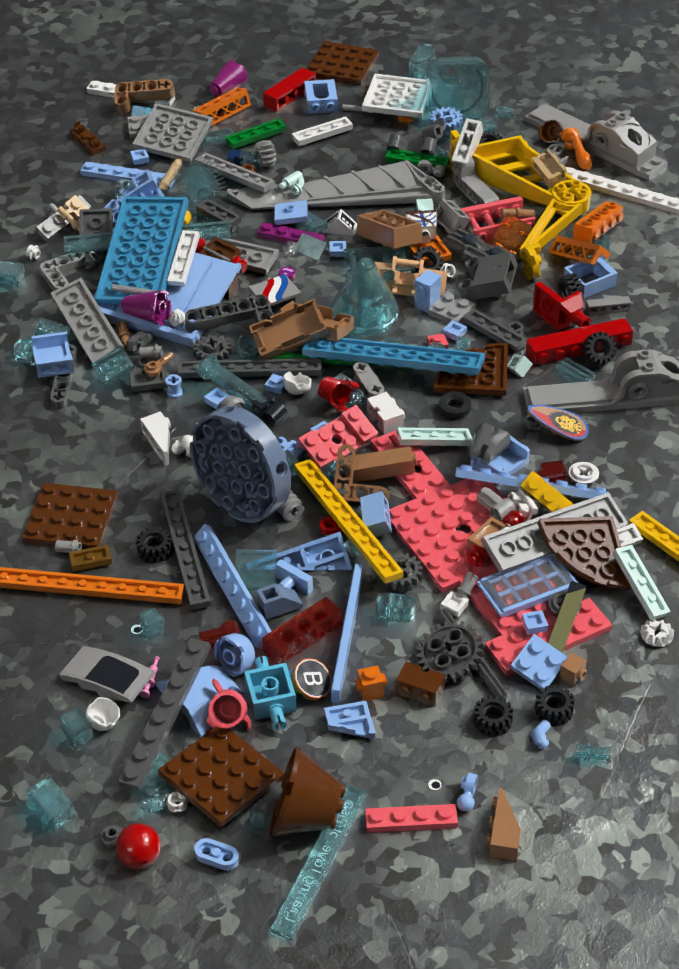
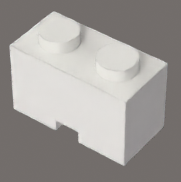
M387 392L367 398V413L373 421L378 420L377 426L383 434L395 431L397 427H404L405 413L397 406L394 398H391Z

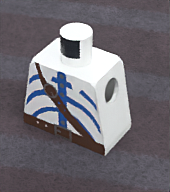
M436 210L405 212V217L422 223L423 243H429L431 239L436 238Z

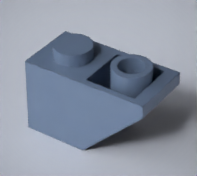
M276 583L257 589V605L265 620L303 607L295 590Z

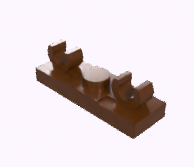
M80 121L74 122V128L69 130L70 135L92 156L106 151V146L99 138L84 127L83 124L80 125Z

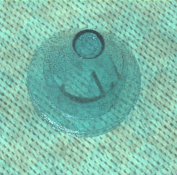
M367 257L360 259L332 300L330 308H333V318L338 313L354 316V329L350 333L357 335L379 334L389 330L390 325L398 321L399 304L375 262Z

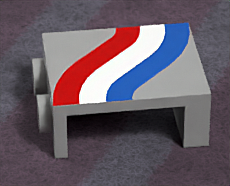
M286 274L249 286L248 297L259 294L265 295L269 300L270 306L286 300L302 304L300 290Z

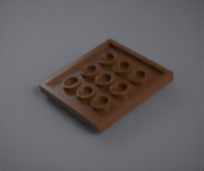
M324 41L307 67V70L316 73V78L334 79V81L362 85L379 56V50Z
M43 483L23 533V543L55 546L57 540H78L82 544V549L101 546L118 498V491Z
M218 726L214 727L158 769V775L220 828L283 780L284 772L231 729Z

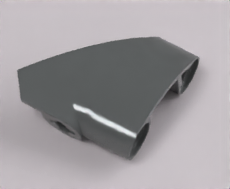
M439 117L430 125L414 133L404 136L393 133L390 135L387 149L393 148L434 155L437 140L442 137L446 122Z

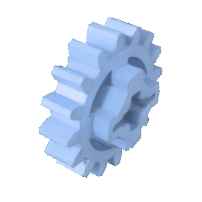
M436 108V111H432V114H430V124L439 117L446 122L443 133L445 131L450 133L451 130H457L463 124V115L460 114V111H455V108Z

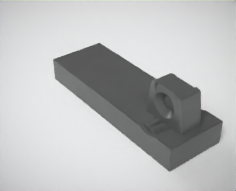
M208 198L196 205V211L224 225L225 229L231 233L236 231V225L242 222L240 215Z

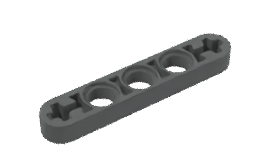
M68 344L75 370L77 350L74 345ZM74 373L62 374L68 375L67 377L55 375L50 396L53 408L62 409L67 406Z

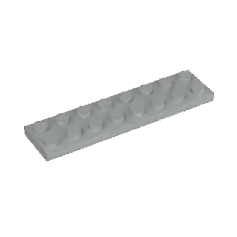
M608 492L482 537L481 542L501 574L553 554L540 533L537 524L539 519L613 516L616 529L629 524Z

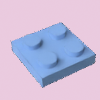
M534 634L513 661L510 669L537 688L545 690V686H550L560 672L561 665L568 657Z

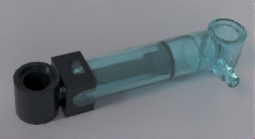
M208 355L196 365V371L203 379H210L233 396L242 398L245 404L253 410V414L261 420L264 419L268 425L274 427L287 416V409L281 402H274V398L265 391L260 393L220 365L215 355Z

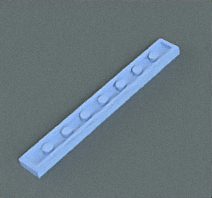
M362 564L354 566L331 688V702L335 704H340L363 579Z

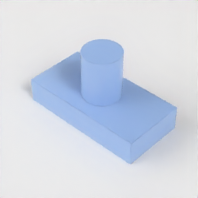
M281 559L276 563V578L282 580L279 585L289 589L294 587L306 595L313 591L312 576Z

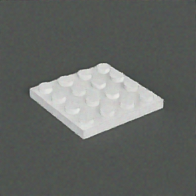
M374 74L362 104V111L422 118L433 87V81Z

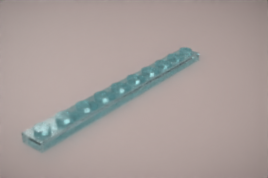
M229 220L183 225L181 234L183 230L199 231L200 239L204 238L205 240H212L214 237L218 239L231 238ZM113 232L64 236L65 254L108 250Z

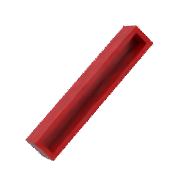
M625 318L527 339L526 354L533 366L585 355V352H582V349H584L582 344L585 343L584 340L589 335L602 331L604 334L609 333V337L613 336L614 339L612 341L617 343L614 345L615 347L631 345L634 331ZM602 342L594 344L595 352L605 350V345Z

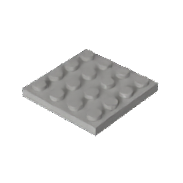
M155 103L132 143L133 148L138 150L146 149L150 153L173 159H181L191 163L213 123V117Z

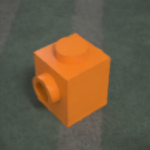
M379 666L358 669V679H355V687L357 692L360 691L362 700L370 701L384 698V686L387 685L385 674L380 672Z

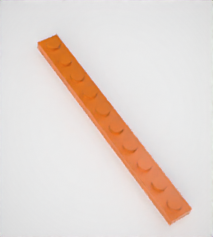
M0 567V588L181 604L185 590L184 584Z

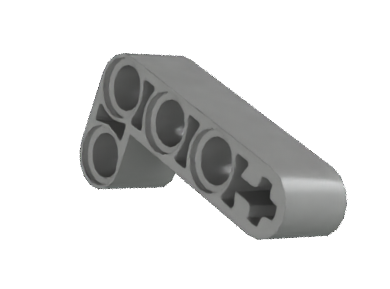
M472 157L467 165L454 162V183L475 205L500 201L498 196L475 175V163Z

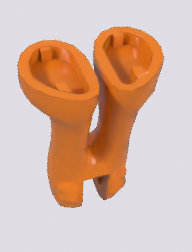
M566 128L560 134L561 139L565 142V149L567 151L575 150L576 161L579 167L584 171H589L592 167V160L582 145L579 131L576 128Z

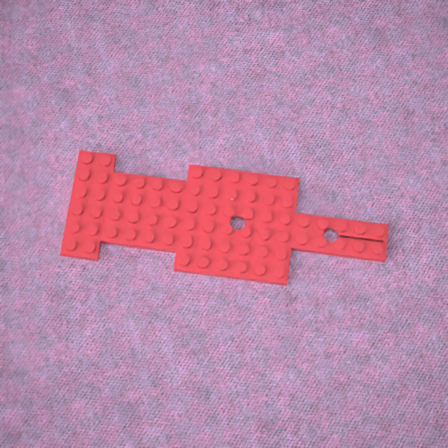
M396 431L371 440V446L376 452L409 447L400 445ZM410 445L412 453H416L418 464L416 466L421 467L422 470L419 473L395 476L414 500L389 509L392 529L412 555L416 556V560L421 561V566L442 593L460 586L467 571L473 573L472 576L474 574L478 576L477 581L499 572L490 557L485 562H482L480 567L470 565L466 559V552L471 550V546L467 544L468 538L492 517L490 511L477 501V495L484 487L490 488L502 499H505V497L491 482L464 479L450 485L419 446ZM461 525H465L471 531L466 534L463 531H456V528L459 529ZM539 566L538 568L542 572V574L544 576L547 575L544 572V570ZM534 569L523 572L528 581L540 578ZM519 575L507 578L512 587L524 584ZM548 579V582L551 584V586L554 589L557 588L554 582L551 579ZM503 580L491 584L497 593L509 589ZM476 581L470 592L471 596L468 597L499 636L485 642V650L505 676H509L515 673V671L510 669L511 664L534 634L545 642H549L558 614L553 615L552 610H549V601H546L512 615L500 617ZM544 582L532 585L538 595L550 591ZM528 587L516 591L522 600L534 597ZM512 593L500 597L506 606L518 603ZM590 598L581 601V610L575 617L563 651L612 630L611 622ZM542 610L548 624V631L527 635L522 622V614Z

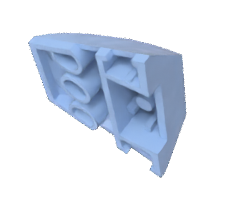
M218 665L201 667L180 709L189 719L190 726L200 738L211 727L206 721L209 716L208 708L210 701L218 693L212 685V679L217 680L223 689H232L243 695L242 690ZM169 679L156 682L155 686L161 693H163Z

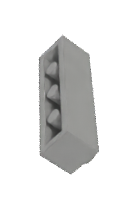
M629 296L586 300L585 309L588 315L630 311L631 301Z

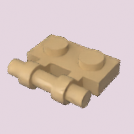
M74 195L63 207L60 206L57 211L64 220L66 219L72 225L71 227L74 230L77 229L79 231V209L89 208Z

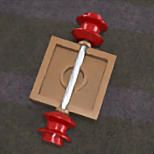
M511 510L508 515L503 517V523L493 517L489 518L467 540V544L471 546V550L466 552L468 563L472 566L480 567L482 562H485L490 557L481 542L482 537L525 522L523 515L518 511Z

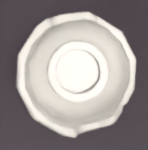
M291 372L284 374V387L289 394L301 395L310 390L311 379L308 376L302 375L301 372L296 376H293Z
M103 697L96 698L93 703L88 705L85 711L86 722L90 727L98 731L110 730L120 717V709L116 703Z

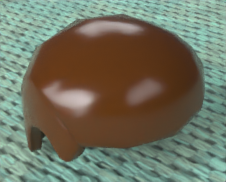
M547 120L539 127L538 135L545 143H556L561 139L560 134L564 128L557 120Z

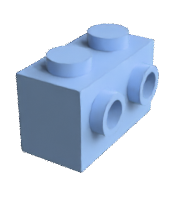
M426 270L414 282L415 308L428 313V309L440 298L441 275Z
M380 491L360 497L361 506L358 507L359 513L362 517V522L375 537L391 533L389 503L383 492Z

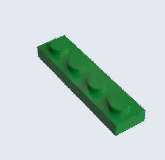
M278 118L226 136L225 141L232 149H237L261 139L286 131V125Z
M389 148L385 156V162L394 164L408 160L416 167L419 161L428 160L432 163L433 167L442 165L445 171L450 163L449 157Z

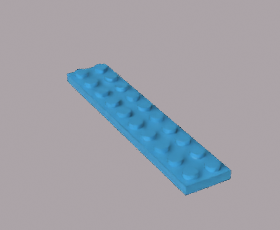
M318 338L306 343L302 348V355L310 358L340 359L345 362L375 363L380 366L393 365L397 368L411 367L415 370L429 369L433 372L447 371L451 374L465 373L469 376L479 375L485 361V353L341 338L337 342Z

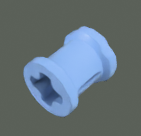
M176 374L166 377L165 382L168 385L167 396L173 399L181 397L183 394V390L180 387L181 377Z

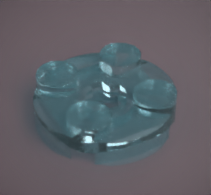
M29 336V339L26 340L23 338L18 340L13 347L15 360L36 366L32 349V336Z

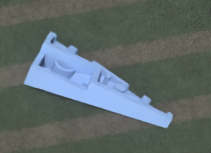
M340 531L246 564L248 571L276 570V563L280 559L299 570L353 569Z

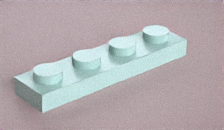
M397 427L396 431L400 445L472 446L473 442L468 428Z
M629 545L615 549L612 554L650 620L668 616L671 611L633 546Z

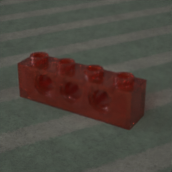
M324 597L262 637L263 652L276 664L289 661L300 651L306 650L311 644L321 640L332 630L339 628L342 624V610L330 599Z

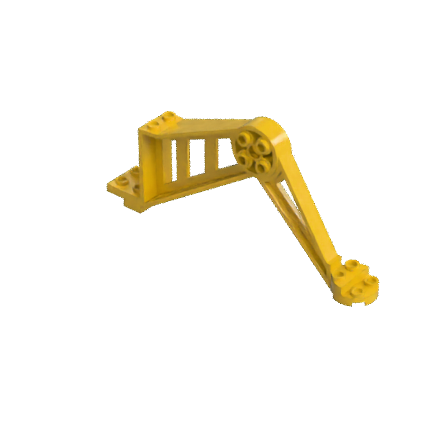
M457 130L450 131V168L452 171L454 169L452 157L460 138ZM520 135L479 144L472 158L475 163V175L486 185L547 205L542 216L520 247L519 258L522 259L525 270L522 271L524 276L531 280L541 276L539 267L542 264V259L539 255L541 248L578 216L585 214L589 210L591 189L588 185L574 179L567 173L565 181L555 184L553 188L548 190L533 184L543 181L533 169L532 158L540 154L529 147L528 142L524 141ZM523 169L532 175L520 177L512 173V171ZM555 213L562 215L560 219L544 231Z

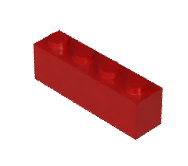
M305 68L294 72L263 92V105L278 112L305 94L304 81H316V73Z

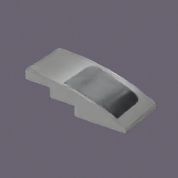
M83 646L59 675L63 681L78 683L81 689L97 691L100 697L132 703L155 672L121 655L98 648Z

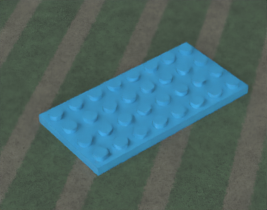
M123 196L94 298L97 303L121 304L125 296L134 295L112 291V284L166 291L167 279L177 250L189 203L187 197Z

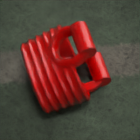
M326 377L321 380L318 386V394L328 401L336 412L343 413L348 410V407L345 405L351 399L353 389L357 390L359 384L350 380Z

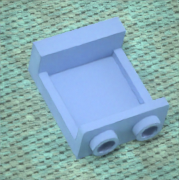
M67 332L31 337L38 378L74 373Z
M510 436V446L487 465L482 464V458L478 457L477 461L471 459L470 466L479 471L480 468L491 469V473L499 474V471L510 472L511 476L529 463L530 449Z

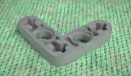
M74 251L40 264L41 275L53 291L69 284L62 273L83 266L85 252Z

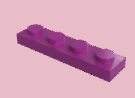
M263 222L257 231V236L260 238L297 245L302 233L325 241V235Z

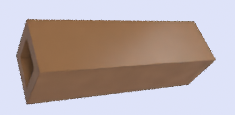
M411 446L356 455L353 483L415 473L414 465L418 464L416 453L413 454ZM345 457L343 464L351 465V462H347L348 457ZM344 467L345 477H348L350 474L348 467Z

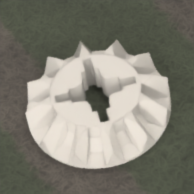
M577 462L569 468L568 477L571 478L572 482L593 485L595 481H598L599 470L591 463Z
M654 618L653 621L647 620L642 625L640 634L647 644L663 647L672 642L674 629H671L670 624H665L664 620L659 622ZM657 629L661 630L656 636H654V632Z

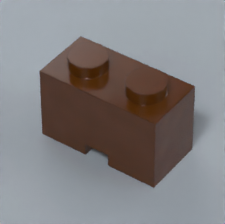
M405 662L396 679V694L432 706H436L445 688V674L430 669L428 672L421 670V666Z

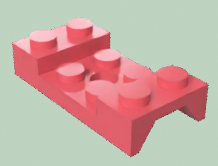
M355 405L344 411L340 417L298 438L296 447L305 449L322 472L337 462L338 449L342 445L348 444L357 451L371 443V440L377 437L378 432L358 406ZM332 438H338L341 443L335 444ZM346 448L345 451H342V455L347 457L350 454H352V452L348 450L349 448Z

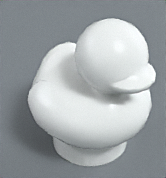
M183 436L182 442L176 440L172 445L173 453L179 455L186 450V456L191 457L190 442L193 441V436Z

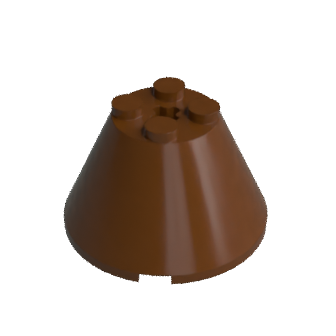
M296 747L290 756L280 786L283 787L279 800H276L269 835L273 837L324 829L334 830L337 822L335 815L341 813L344 800L340 798L344 796L346 785L341 784L303 749Z

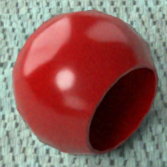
M135 823L125 827L116 840L117 857L124 866L134 870L150 867L157 861L161 852L159 835L153 827L146 824Z

